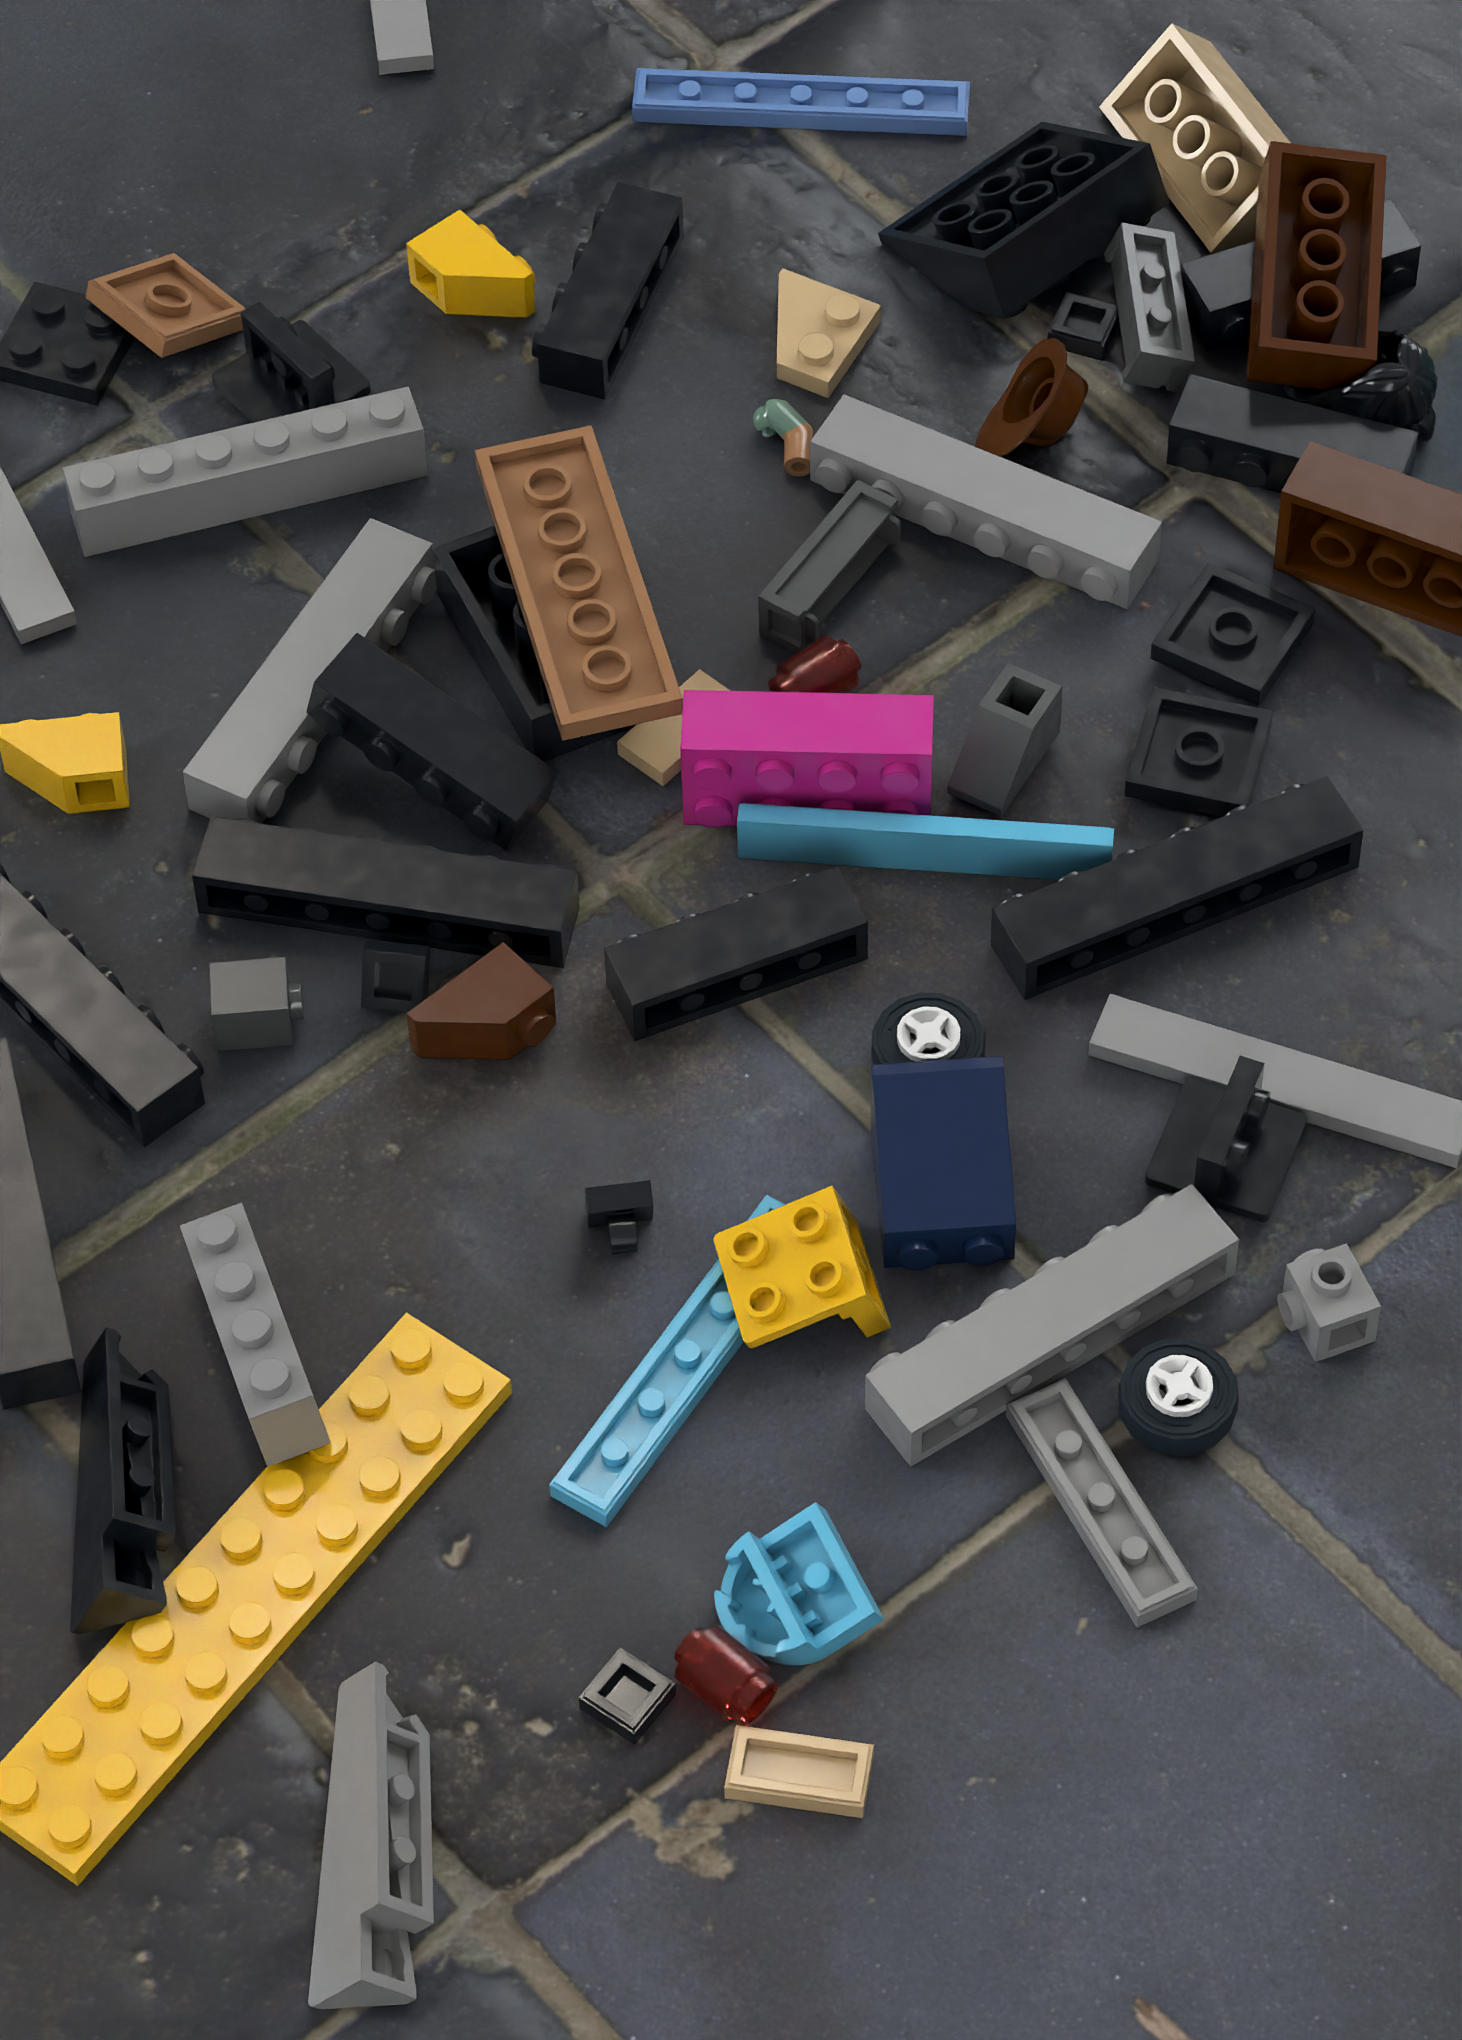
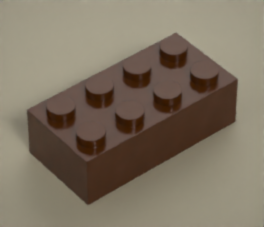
M1270 142L1258 182L1247 381L1330 390L1350 386L1352 382L1364 376L1375 366L1378 345L1387 155L1285 142Z
M1309 441L1281 491L1273 569L1462 637V494L1455 490L1445 489L1408 476L1399 470L1388 469L1354 457L1342 450L1332 449Z

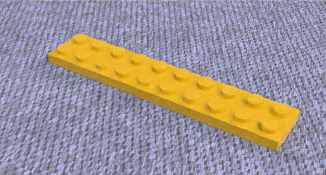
M406 1312L319 1409L331 1443L266 1467L163 1581L167 1605L162 1612L126 1622L0 1762V1831L79 1886L512 1394L511 1379Z

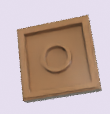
M175 253L88 281L85 296L87 300L161 358L243 330L241 312L245 311L246 308Z

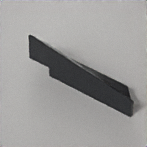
M108 1327L104 1329L83 1365L70 1632L74 1634H84L161 1613L167 1605V1598L156 1550L165 1552L176 1536L169 1385L153 1369L141 1375L119 1352V1342L122 1336L115 1329Z

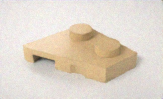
M782 268L779 273L777 379L829 398L881 322V305Z

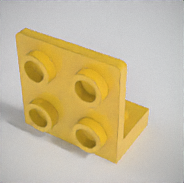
M832 1185L719 1232L714 1236V1244L743 1341L749 1348L758 1347L835 1314H839L842 1320L852 1317L867 1338L891 1328L858 1220Z

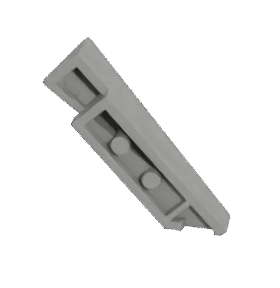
M378 1662L370 1664L343 1681L338 1691L308 1997L309 2006L316 2009L404 2005L416 2000V1984L408 1932L416 1934L434 1924L430 1734L416 1714L404 1718L401 1716L386 1693V1676L389 1672L383 1664Z

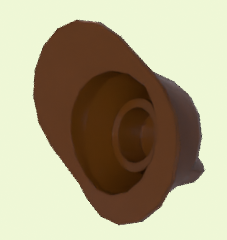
M1056 338L1044 339L1032 347L1021 360L1007 389L983 423L978 433L975 447L999 457H1004L1023 442L1042 447L1057 442L1068 433L1086 398L1088 384L1085 379L1067 365V352L1062 342Z

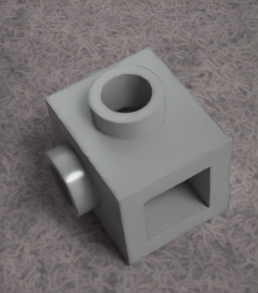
M1347 1243L1326 1251L1324 1249L1307 1251L1298 1256L1293 1262L1286 1264L1283 1292L1277 1296L1279 1311L1290 1331L1298 1329L1315 1362L1376 1341L1381 1305Z

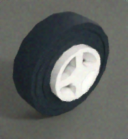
M920 992L899 998L883 1010L872 1031L871 1059L873 1064L985 1057L986 1036L977 1014L962 1001L942 993ZM935 1047L939 1049V1052L932 1054L922 1053L932 1051Z
M1163 1339L1143 1347L1128 1361L1118 1385L1119 1414L1130 1435L1146 1448L1169 1456L1195 1455L1214 1447L1229 1433L1238 1411L1237 1379L1226 1359L1208 1345L1189 1339ZM1188 1398V1403L1177 1406L1174 1405L1177 1400H1184Z

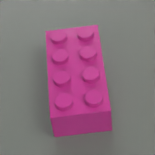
M684 690L680 745L683 825H702L709 828L737 826L739 803L931 816L934 695Z

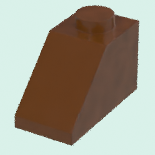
M504 942L406 1013L410 1047L421 1058L509 1060L525 1047H532L542 1042L548 1036L553 1026L557 1024L554 987Z

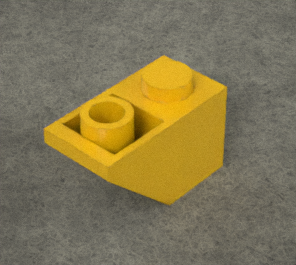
M460 209L406 243L410 283L445 314L527 318L536 312L534 296L536 278L530 265L521 256L514 257L497 242L494 234L488 227L483 224L477 225Z
M119 712L105 714L87 713L76 717L47 720L29 719L18 723L0 724V753L4 771L66 813L74 814L130 808L127 754Z

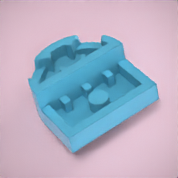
M816 1502L760 1539L750 1531L741 1536L725 1556V1560L729 1565L723 1577L721 1591L715 1590L714 1592L717 1615L726 1632L752 1653L763 1659L783 1665H807L821 1661L885 1620L827 1511Z

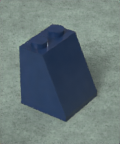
M1002 1056L871 1065V1146L884 1268L903 1267L909 1270H922L937 1264L966 1262L972 1265L984 1266L996 1263L999 1260L1015 1259L1016 1215Z

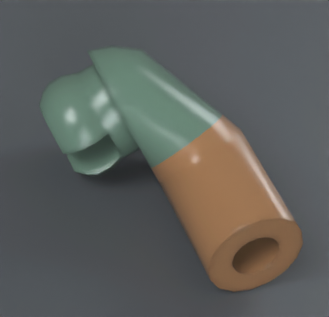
M769 399L765 406L758 407L754 412L753 423L756 430H762V436L773 437L778 433L784 440V470L786 473L796 477L808 475L810 473V441L813 438L811 425L786 400Z

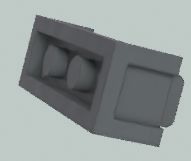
M1121 222L1104 256L1105 262L1111 263L1126 363V367L1122 372L1123 382L1152 388H1160L1164 385L1166 390L1177 392L1193 366L1195 358L1175 233Z
M857 480L759 594V635L798 655L806 647L807 641L815 643L819 638V627L884 549L888 545H897L901 541V521L894 517V511L898 507V499Z

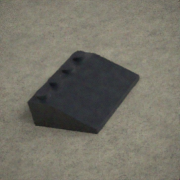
M1040 122L880 231L878 235L883 245L969 310L1005 319L1023 312L1028 306L1027 303L1046 289L1055 288L1066 282L1069 278V273L1085 262L1103 256L1121 222L1144 227L1150 222L1152 215L1170 204L1150 143Z

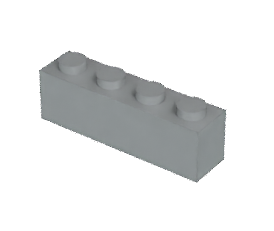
M242 1202L180 1225L248 1419L267 1467L331 1443Z

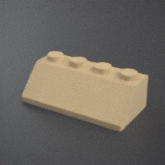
M1171 23L1099 108L1122 138L1150 143L1168 198L1208 250L1215 254L1255 241L1259 175L1270 142H1291L1210 41Z

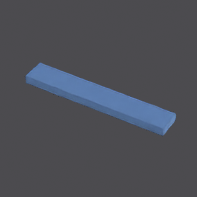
M637 68L632 119L633 122L967 136L970 82Z

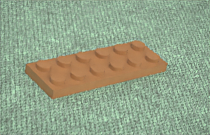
M592 425L475 450L476 468L562 741L681 715L683 711V698Z

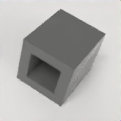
M286 957L209 963L211 1017L218 1051L294 1045L293 1020L304 1019V1001L301 981H289Z

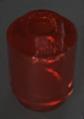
M824 635L776 668V675L768 680V688L770 692L848 693L859 685L857 672L861 669V663L856 652L845 640L835 641L830 636Z
M720 1625L712 1626L706 1631L701 1627L696 1628L685 1637L675 1652L674 1660L678 1662L675 1670V1679L725 1721L734 1719L741 1726L749 1725L764 1712L778 1690V1683L769 1676L770 1667Z

